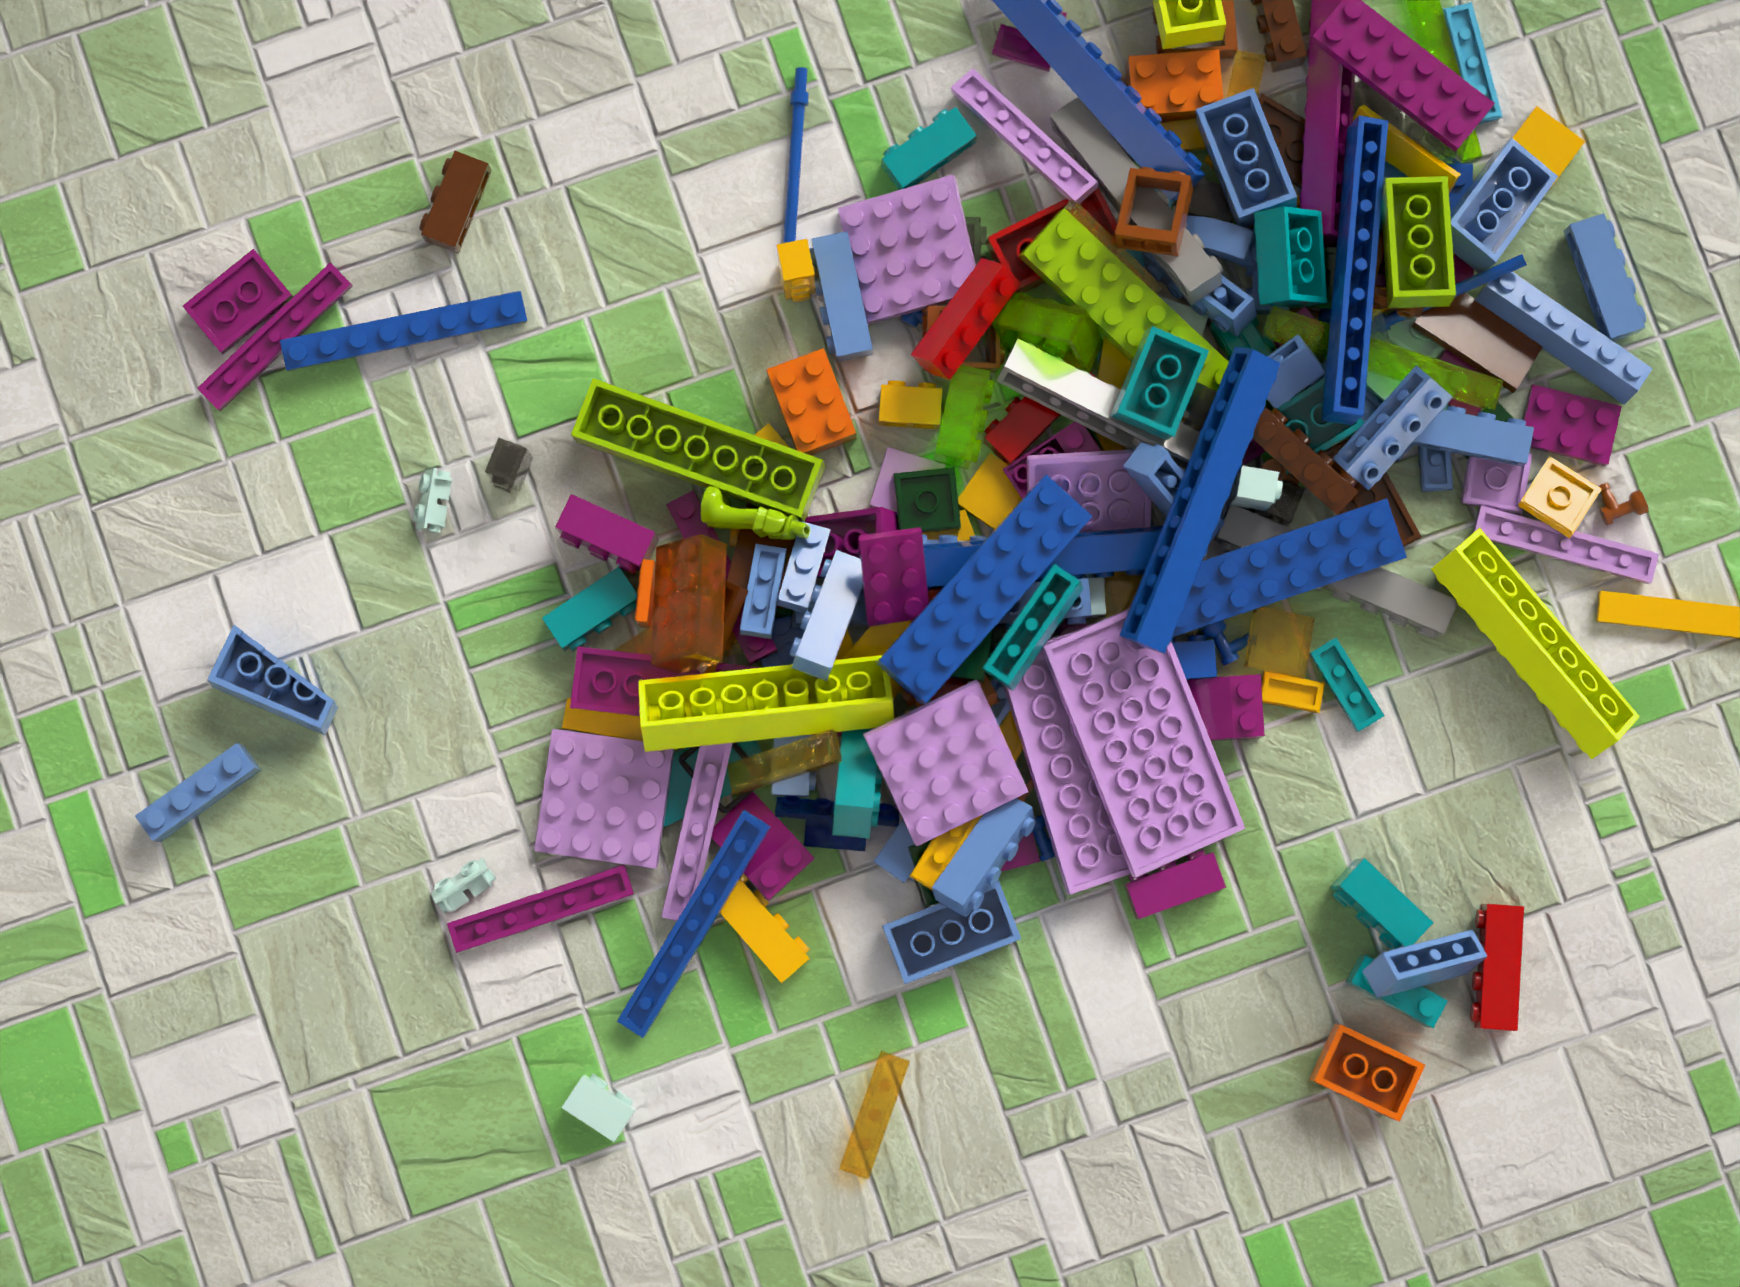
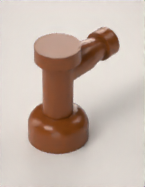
M1269 459L1260 467V469L1279 472L1278 481L1290 484L1291 487L1297 488L1300 482L1292 474H1286V468L1276 459Z
M1608 483L1598 486L1601 488L1600 493L1605 507L1600 509V514L1606 526L1612 524L1614 519L1631 512L1637 515L1649 512L1646 499L1640 490L1632 492L1629 495V501L1618 505Z

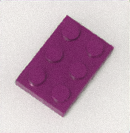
M253 248L182 307L216 348L224 354L290 301L293 295Z
M1532 385L1530 386L1523 420L1526 421L1525 426L1534 427L1530 448L1607 466L1609 465L1622 406Z
M921 528L858 536L868 626L914 620L929 604Z

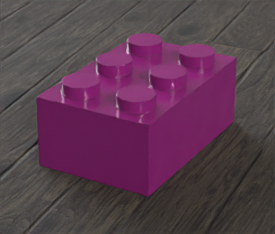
M570 494L555 526L560 534L559 538L563 539L562 542L576 549L583 545L588 548L590 555L607 562L608 558L616 561L620 569L633 575L636 570L640 572L643 559L650 560L659 541L654 531L573 494Z

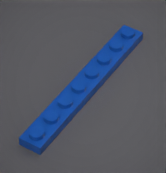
M521 291L282 339L280 344L286 370L290 371L527 322L522 293Z
M746 810L742 811L617 1022L642 1038L646 1036L771 826Z

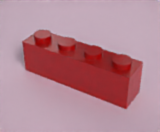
M981 258L916 346L911 356L928 373L950 380L1021 282L1004 264Z
M1070 351L1064 357L1061 354L1056 356L1065 363L1079 370L1087 371L1096 378ZM1026 396L1022 400L1016 397L1005 409L1008 414L1001 421L996 418L984 430L987 436L984 438L983 443L1002 461L1010 465L1061 414Z
M1481 904V910L1476 911L1475 926L1480 928L1479 942L1487 957L1478 964L1477 972H1473L1472 990H1476V1003L1471 1004L1470 1020L1474 1022V1028L1518 1031L1524 906Z

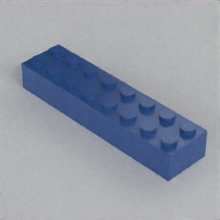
M1047 474L1044 475L886 650L876 664L921 705L927 703L1093 516Z
M1383 499L1202 561L1196 574L1195 583L1190 589L1184 604V611L1174 629L1173 637L1407 558L1388 500Z

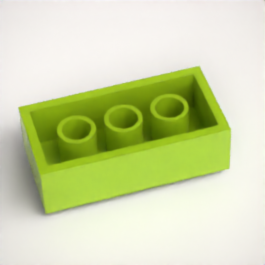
M1448 176L1385 178L1382 191L1381 216L1387 308L1449 307L1456 296Z

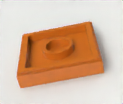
M643 559L641 562L635 620L640 627L651 628L658 568L654 560Z

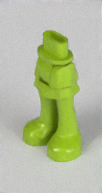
M708 486L702 498L701 520L703 523H707V527L717 529H753L759 537L768 536L771 539L791 540L795 539L796 536L808 538L810 535V526L807 523L799 522L798 517L795 515L787 517L780 511L768 510L762 506L758 509L731 507L729 497L722 495L719 488Z

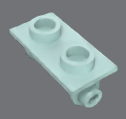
M437 468L425 470V474L421 475L418 485L419 492H422L420 504L416 505L413 516L414 522H417L416 530L427 529L428 525V531L441 533V528L445 527L448 506L437 504V499L449 500L452 483L450 472L438 471V475H436Z
M482 857L478 861L472 860L466 863L460 869V873L451 879L447 877L439 881L435 885L434 890L431 891L435 904L438 903L444 914L448 911L452 913L469 901V898L464 893L466 889H469L475 897L491 887L496 877L487 868Z

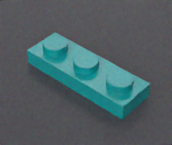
M1337 637L1309 653V656L1356 732L1361 731L1385 716Z

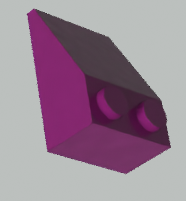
M883 507L807 517L806 523L831 529L817 578H824L820 575L826 559L833 560L836 550L860 558L858 536L897 531V512Z
M1260 674L1187 680L1211 741L1259 739L1265 736Z
M752 792L714 826L711 838L721 848L744 810L771 826L744 871V874L770 901L815 858L761 799Z

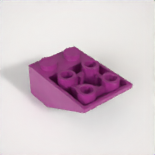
M1074 421L1005 467L1003 471L1023 499L1027 494V456L1103 450L1090 430Z

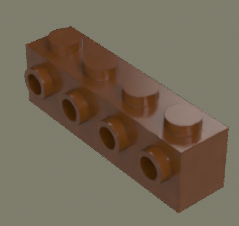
M1251 0L1252 5H1256L1258 13L1256 17L1259 33L1264 36L1266 44L1264 45V55L1267 63L1270 62L1272 72L1302 66L1307 54L1293 0Z
M1266 407L1260 414L1252 439L1338 515L1358 493V490L1354 487L1358 482L1345 470L1341 474L1331 466L1335 461L1322 449L1318 453L1308 445L1312 440L1300 429L1293 432L1285 424L1288 419L1278 409L1274 408L1270 411Z

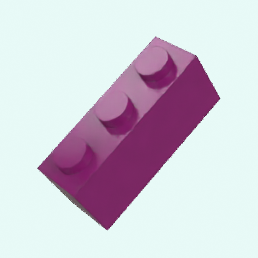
M1203 849L1186 855L1187 862L1177 865L1174 860L1158 867L1159 872L1149 876L1147 873L1138 877L1128 876L1130 882L1124 884V888L1135 918L1141 919L1226 888L1214 852L1206 855Z

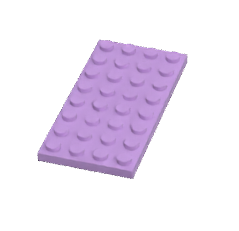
M1127 609L1045 644L1042 652L1132 877H1138L1246 828L1172 642L1168 645L1164 654L1146 649L1120 637V632L1130 610Z
M1073 632L1051 638L1046 642V644L1054 640H1057L1061 637H1064L1068 634H1071ZM1041 650L1015 689L1012 691L1004 686L1064 887L1066 893L1071 895L1130 875L1131 872Z

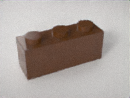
M455 150L452 158L448 157L442 168L444 178L440 186H435L431 196L432 208L429 214H424L419 230L422 231L421 235L426 242L459 254L492 172L489 163Z

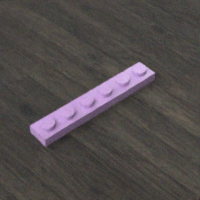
M972 68L951 86L954 96L1075 207L1098 188L1097 180L975 69Z
M1485 506L1478 508L1472 532L1474 533L1480 528L1491 542L1646 584L1652 583L1659 553L1577 531L1569 539L1544 522Z
M732 743L699 746L662 918L677 921L702 880Z

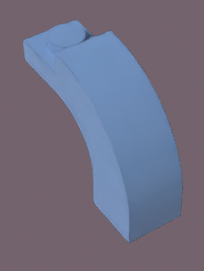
M1187 216L1186 229L1191 235L1196 233L1205 246L1204 251L1208 256L1226 259L1258 272L1256 263V235H1253L1254 231L1217 219Z

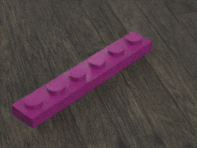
M330 262L197 389L221 412L282 354L280 340L301 336L353 285Z
M692 490L666 505L714 595L720 579L727 580L731 561L715 530L707 527V523L702 522L701 504ZM744 601L732 631L749 664L752 665L776 653L778 650L772 638L740 634Z
M622 865L449 922L447 926L455 951L459 953L634 895V891L626 867Z

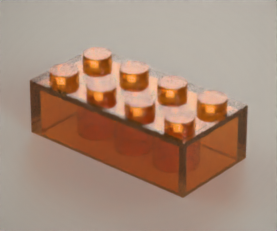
M700 534L656 547L651 665L674 673H681L723 662L727 544Z

